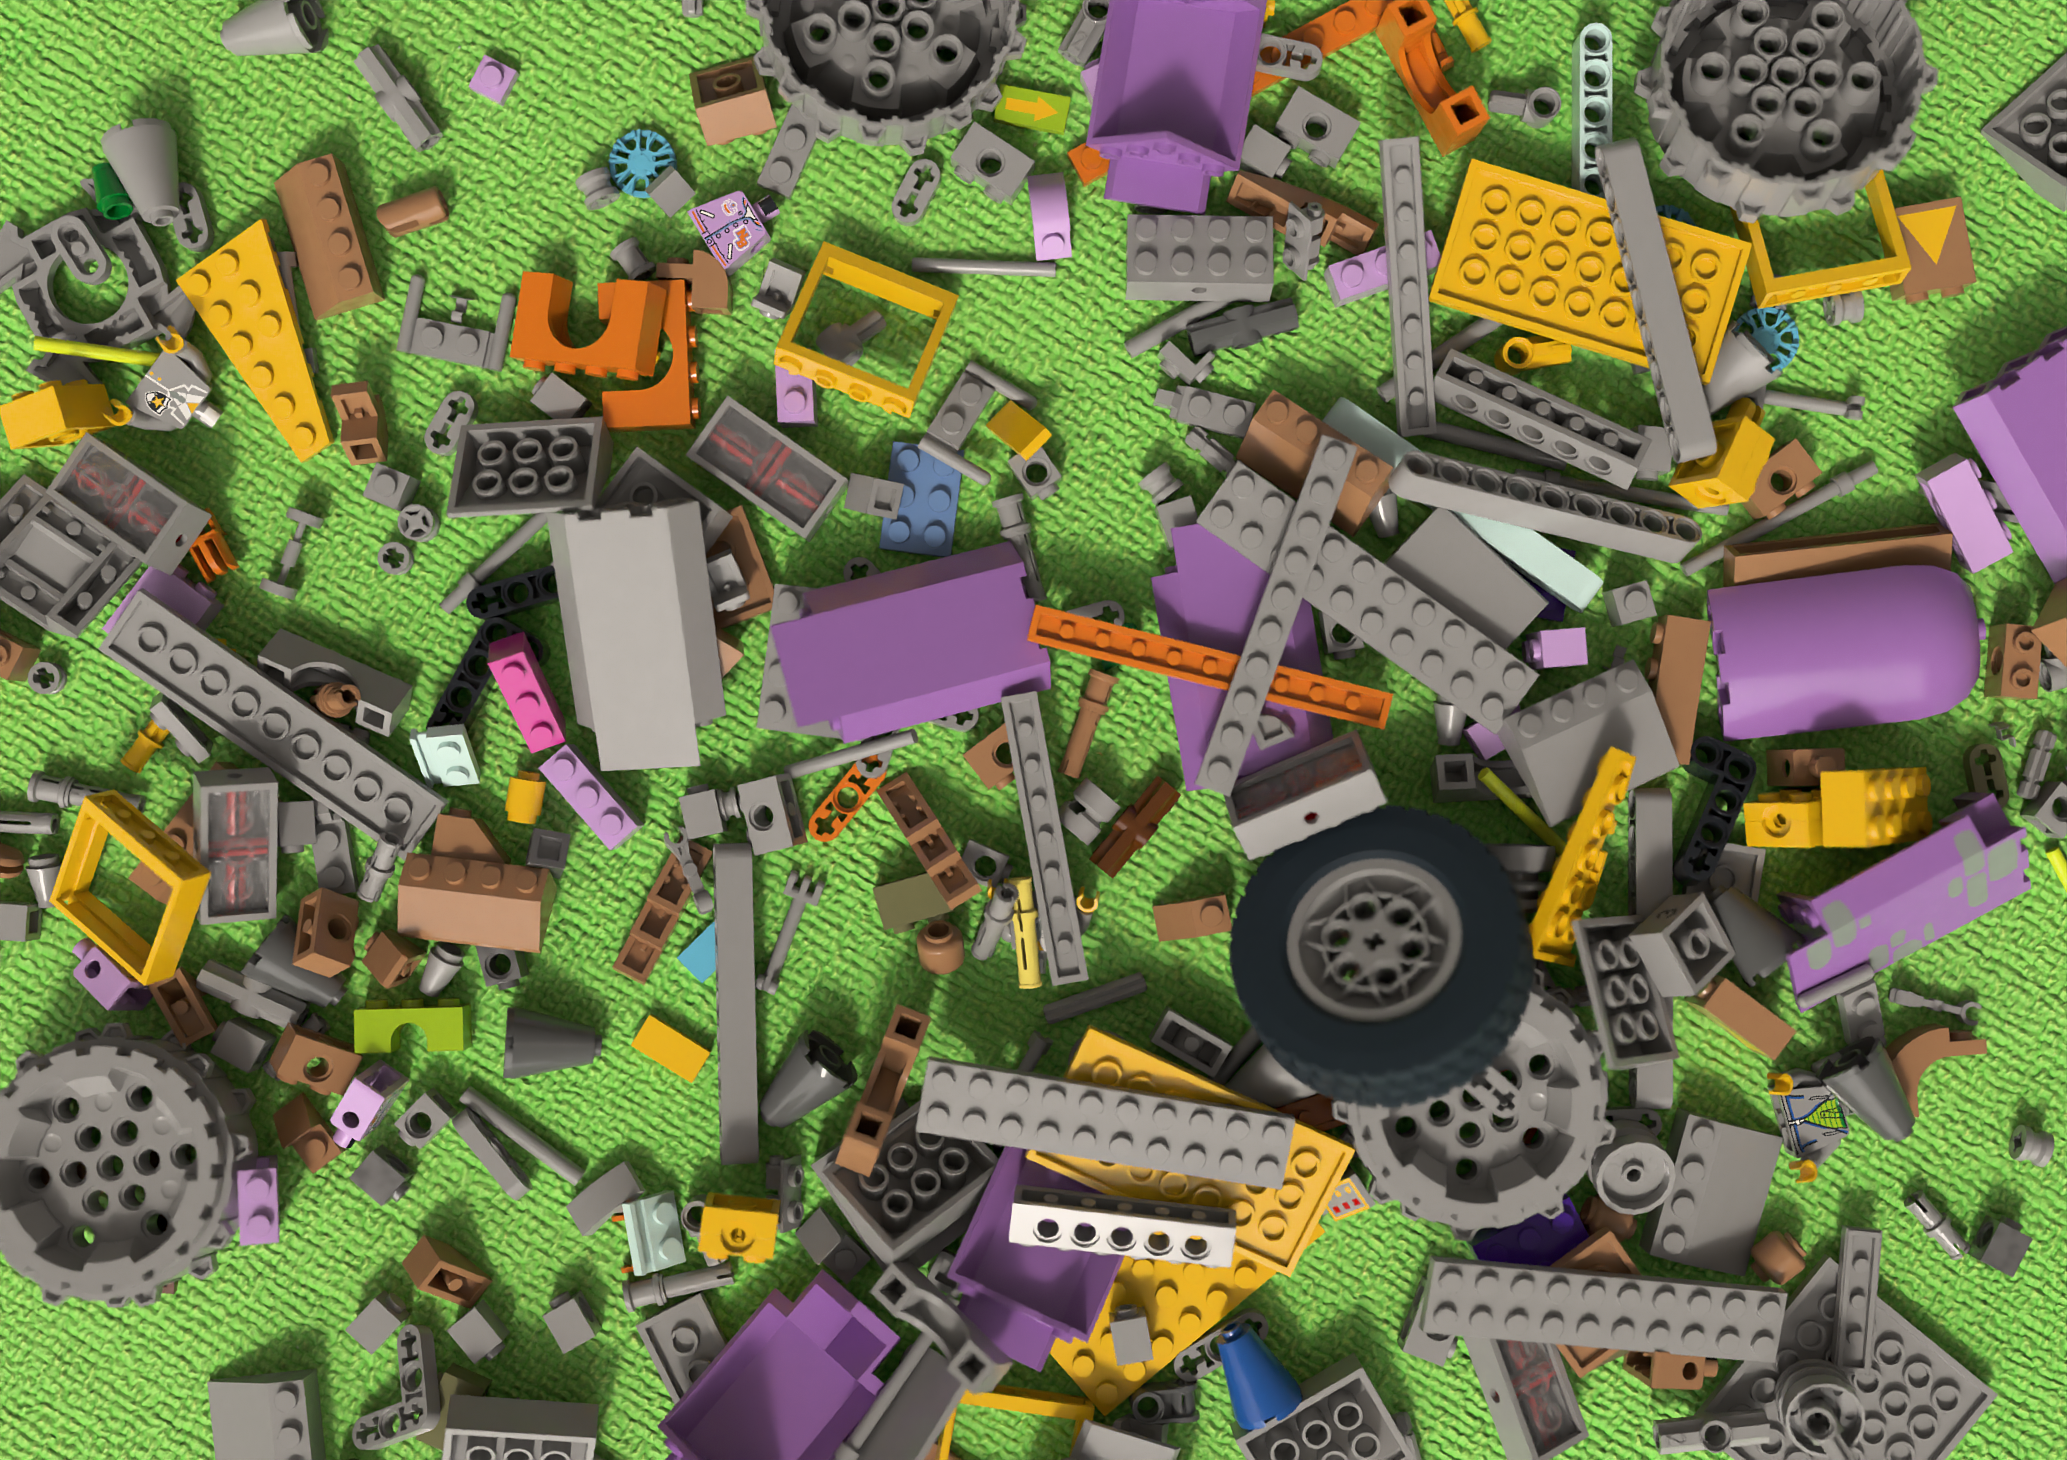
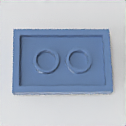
M893 441L888 480L902 483L904 486L897 520L883 517L879 549L936 557L951 556L962 473L919 449L918 444ZM959 450L957 454L964 458L965 451Z

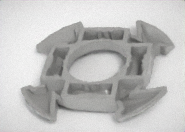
M82 179L80 181L81 186L96 202L93 179ZM134 204L132 205L133 211L130 215L117 220L107 219L98 209L90 210L88 208L63 215L75 216L86 222L101 246L113 251L121 259L127 271L128 291L122 306L110 318L94 324H81L72 321L60 310L53 292L54 276L58 266L63 261L50 235L51 227L56 220L25 237L24 230L6 220L0 230V294L12 286L16 302L35 336L133 349L162 333L166 334L165 341L171 339L173 335L166 328L171 325L182 338L186 339L192 329L197 311L180 286L171 291L167 269L142 223L143 219ZM78 231L71 234V242H75L78 239ZM46 352L43 359H33L26 371L45 382L61 380L62 385L81 379H86L88 384H103L88 363H97L105 360Z

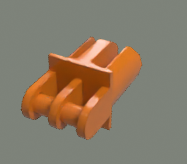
M206 508L204 510L212 515L207 522L212 530L206 533L203 528L189 551L208 584L216 580L215 574L222 576L228 573V567L231 570H235L240 566L224 538L227 533L222 530L213 512Z

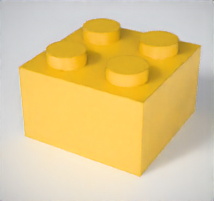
M86 379L72 381L65 385H62L61 380L45 382L38 385L40 391L35 393L34 391L16 393L11 396V402L0 406L1 420L11 449L64 446L82 439L86 432L94 435L116 426L104 417V413L111 416L114 415L105 384H88Z

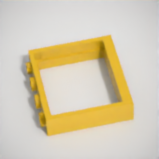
M1883 169L1865 186L1884 250L1885 259L1774 278L1758 219L1754 224L1739 221L1736 210L1730 207L1739 240L1752 243L1746 267L1758 309L1902 283L1912 267Z
M823 241L776 346L774 365L789 370L788 374L802 375L814 380L821 387L837 389L849 394L856 401L869 402L882 407L889 414L894 412L910 419L953 316L959 295ZM823 274L937 320L908 388L793 343Z
M113 789L84 796L49 902L140 983L146 986L174 976L212 872ZM108 833L173 888L153 946L148 944L89 892Z
M997 1384L991 1392L972 1394L967 1389L959 1401L962 1404L1076 1420L1070 1454L1084 1420L1093 1421L1095 1410L1093 1403L1088 1397ZM957 1406L939 1434L935 1460H948Z

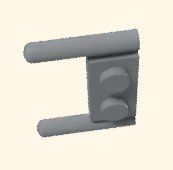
M419 274L412 275L396 350L502 372L516 296L512 293H504L502 295L495 333H491L489 331L418 318L425 278Z
M971 360L929 426L926 434L921 439L918 448L977 483L987 485L991 480V474L958 455L959 449L995 391L1028 410L1036 407L1037 399Z
M1868 963L1798 995L1797 1003L1801 1008H1808L1836 995L1844 1039L1848 1045L1868 1036H1873L1875 1040L1878 1037L1884 1046L1887 1045L1884 1038L1885 1031L1876 982L1872 979L1874 972ZM1836 1052L1814 1062L1811 1065V1071L1817 1073V1070L1827 1059L1835 1063L1842 1056L1839 1052Z

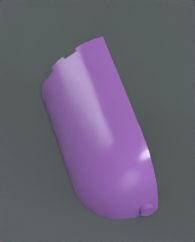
M1902 565L1707 590L1708 621H1711L1710 633L1713 655H1717L1719 675H1716L1717 708L1723 741L1919 720L1945 713L1969 696L1979 678L1980 640L1986 639L1984 619H1977L1970 586L1956 573L1933 565Z

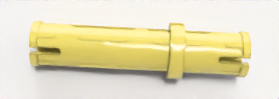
M1014 877L1008 879V881L1019 892V897L1013 906L1014 915L1012 918L1019 988H1037L1042 986L1035 923V918H1038V909L1034 908L1032 877Z

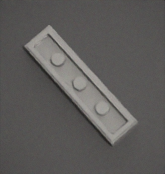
M1842 1225L1831 1363L1844 1371L1845 1374L1870 1376L1882 1243V1230L1879 1228Z

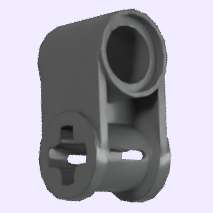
M1179 1378L1164 1382L1144 1383L1129 1396L1134 1417L1140 1423L1147 1425L1172 1422L1190 1423L1199 1420L1200 1412L1196 1410L1194 1391L1198 1388V1382H1188ZM1142 1398H1154L1156 1400L1154 1407L1150 1410L1139 1409L1137 1406Z

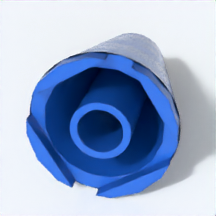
M1233 1321L1223 1326L1220 1330L1221 1334L1217 1338V1344L1234 1417L1239 1426L1247 1430L1261 1429L1267 1427L1264 1420L1274 1416L1277 1421L1286 1418L1302 1402L1303 1396L1298 1382L1248 1323Z

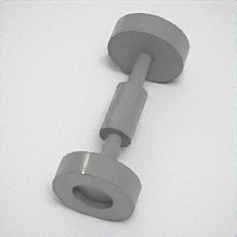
M289 507L285 517L298 521L299 524L293 540H288L280 562L283 564L277 582L262 578L259 588L295 600L298 590L284 583L290 567L294 568L303 546L300 540L306 525L321 529L324 519Z

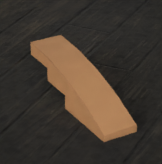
M1242 170L1237 173L1226 200L1229 204L1251 216L1273 217V228L1286 235V221L1290 202H1293L1300 209L1306 208L1311 202L1320 203L1325 211L1322 232L1317 234L1321 238L1320 245L1325 247L1329 241H1332L1356 256L1367 251L1379 226V223L1356 211L1311 191Z
M907 772L876 790L951 910L982 891Z
M682 835L677 843H680L683 840ZM688 840L689 854L693 863L697 866V872L701 879L713 855V851ZM673 853L669 856L648 894L647 901L629 932L630 936L612 966L613 970L644 986L693 895L689 883L683 875L680 862Z

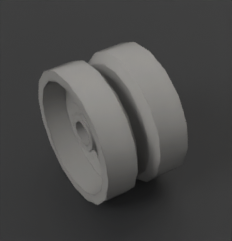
M1626 1119L1609 1122L1616 1128L1613 1142L1596 1147L1586 1174L1601 1199L1611 1209L1618 1213L1631 1215L1649 1212L1662 1204L1672 1192L1676 1179L1674 1162L1653 1131L1639 1121Z

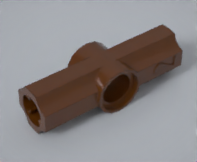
M1157 775L1134 804L1131 803L1111 827L1113 830L1096 848L1089 860L1111 878H1114L1134 852L1141 850L1159 827L1158 823L1171 810L1181 794Z

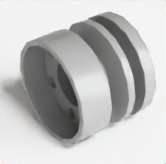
M1486 843L1485 845L1498 858L1509 874L1519 896L1524 914L1537 912L1538 891H1544L1550 883L1538 880V873L1552 871L1556 857V846Z
M1815 1358L1800 1360L1788 1366L1780 1375L1774 1391L1776 1407L1794 1444L1807 1454L1822 1458L1828 1457L1822 1446H1815L1801 1428L1802 1406L1811 1399H1822L1833 1407L1835 1416L1844 1428L1840 1434L1849 1449H1853L1862 1438L1866 1420L1864 1408L1844 1371L1831 1362ZM1820 1412L1812 1413L1807 1418L1812 1426L1818 1428L1826 1426L1829 1422L1828 1417Z

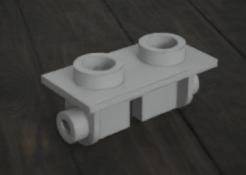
M1293 202L1289 203L1283 263L1303 281L1307 280L1308 270L1314 269L1315 265L1319 263L1321 238L1317 234L1322 232L1325 211L1322 209V205L1317 202H1311L1303 209H1300Z
M783 1155L769 1156V1162L766 1163V1189H778V1195H767L766 1198L781 1200L777 1227L780 1233L801 1227V1220L804 1214V1207L801 1202V1184L804 1179L801 1155L785 1159Z

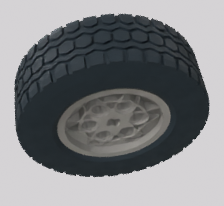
M1385 805V808L1378 806L1370 812L1361 813L1349 818L1337 826L1328 827L1311 834L1302 841L1293 842L1274 850L1272 857L1267 856L1257 868V875H1252L1244 889L1245 896L1241 895L1235 911L1237 918H1233L1230 933L1232 939L1230 941V968L1233 984L1244 1013L1269 1053L1272 1054L1273 1058L1284 1070L1289 1072L1291 1076L1303 1085H1309L1310 1089L1328 1098L1331 1095L1332 1099L1350 1105L1355 1102L1360 1107L1377 1108V1105H1381L1383 1108L1402 1107L1404 1103L1412 1106L1425 1103L1427 1098L1433 1097L1435 1100L1452 1093L1450 1089L1454 1087L1459 1089L1474 1080L1473 1075L1476 1073L1480 1075L1493 1063V1057L1496 1056L1498 1058L1509 1045L1508 1038H1513L1522 1022L1520 1015H1525L1530 1000L1529 993L1532 991L1534 976L1532 939L1519 896L1509 874L1498 858L1491 853V850L1476 836L1473 837L1470 831L1457 823L1453 825L1449 819L1435 813L1430 816L1428 811L1412 807L1409 810H1405L1403 806ZM1366 912H1375L1374 915L1369 919H1360V917ZM1401 918H1412L1406 925H1396ZM1349 938L1345 945L1334 946L1339 939ZM1422 950V954L1414 959L1406 958L1411 951ZM1350 971H1360L1354 979H1344ZM1397 977L1393 984L1389 986L1381 985L1385 978Z

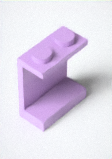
M277 1155L258 1156L256 1169L237 1170L240 1246L277 1243L280 1238Z

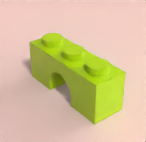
M458 997L437 999L438 1004H424L423 998L402 999V1005H388L387 999L366 1000L365 1006L354 1010L355 1053H391L400 1049V1034L406 1023L416 1024L423 1029L427 1037V1052L464 1051L472 1047L471 1003L460 1004V998Z

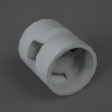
M1085 778L1073 792L1075 799L1073 801H1065L1058 809L1060 822L1086 845H1089L1101 831L1099 824L1101 822H1109L1121 807L1088 778Z

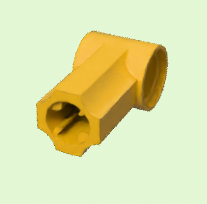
M1541 335L1528 338L1514 337L1496 351L1494 363L1498 370L1513 376L1521 371L1570 363L1572 347L1570 344ZM1508 349H1514L1520 353V364H1515L1509 359Z

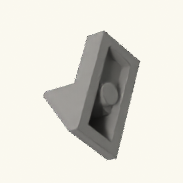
M821 1206L795 1232V1235L817 1265L823 1262L846 1285L872 1258V1255Z

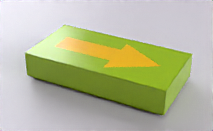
M1000 84L999 91L1002 99L995 109V123L1064 135L1071 97Z

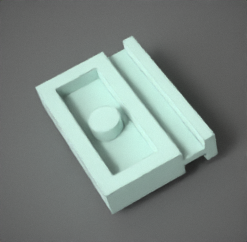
M464 724L427 727L426 732H418L417 728L411 729L410 742L426 785L429 788H433V785L437 783H443L444 787L480 783L481 772Z
M665 1190L635 1199L632 1202L622 1203L634 1275L644 1276L649 1272L659 1271L686 1262L673 1190Z

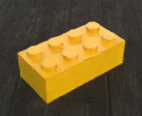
M1926 767L1820 772L1823 847H1870L1919 841L1929 835L1932 829V816L1928 811L1927 796H1929L1931 791V781L1929 776L1926 775Z

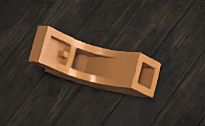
M1933 1023L1913 1028L1890 1043L1886 1050L1914 1117H1919L1917 1090L1919 1080L1926 1068L1944 1057L1987 1054L1986 1039L1972 1035V1030L1949 1031V1027Z

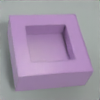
M484 55L468 87L472 91L504 106L519 74L516 70Z

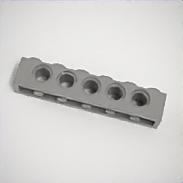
M1450 349L1434 379L1435 402L1628 490L1652 442L1647 437L1453 349Z
M1016 1184L1009 1242L1019 1243L1026 1247L1038 1245L1056 1247L1062 1251L1082 1250L1098 1255H1125L1138 1260L1151 1258L1166 1260L1173 1264L1185 1262L1203 1264L1209 1268H1231L1236 1235V1210ZM1043 1219H1052L1055 1222H1045ZM1081 1223H1089V1224H1091L1092 1226L1085 1227V1226H1081L1080 1224H1081ZM1125 1227L1129 1230L1120 1231L1116 1228ZM1160 1231L1166 1234L1156 1235L1154 1234V1232ZM1191 1236H1200V1237H1202V1238H1201V1239H1192V1238H1190V1237H1191Z

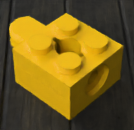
M1743 397L1734 402L1726 419L1711 422L1716 439V453L1678 463L1668 486L1698 509L1747 502L1755 491L1756 482L1763 466L1769 459V452L1775 441L1774 437L1760 427L1766 411L1748 397Z
M1802 788L1780 789L1779 792L1758 794V800L1743 803L1746 843L1748 847L1812 848L1823 845L1821 788L1811 789V792H1802Z
M708 1192L703 1206L698 1251L706 1252V1257L713 1259H727L728 1255L743 1256V1260L750 1263H764L766 1259H773L781 1200Z

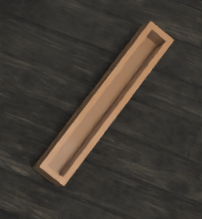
M1940 523L1724 545L1723 586L1732 587L1902 565H1933L1951 571L1953 533Z

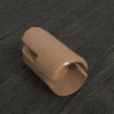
M432 186L384 203L376 210L378 220L394 238L448 221L450 218L446 201L437 186Z

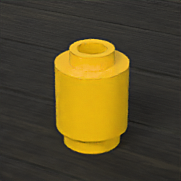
M518 770L517 776H510L505 811H508L507 820L536 824L537 816H541L546 781L539 780L540 773Z

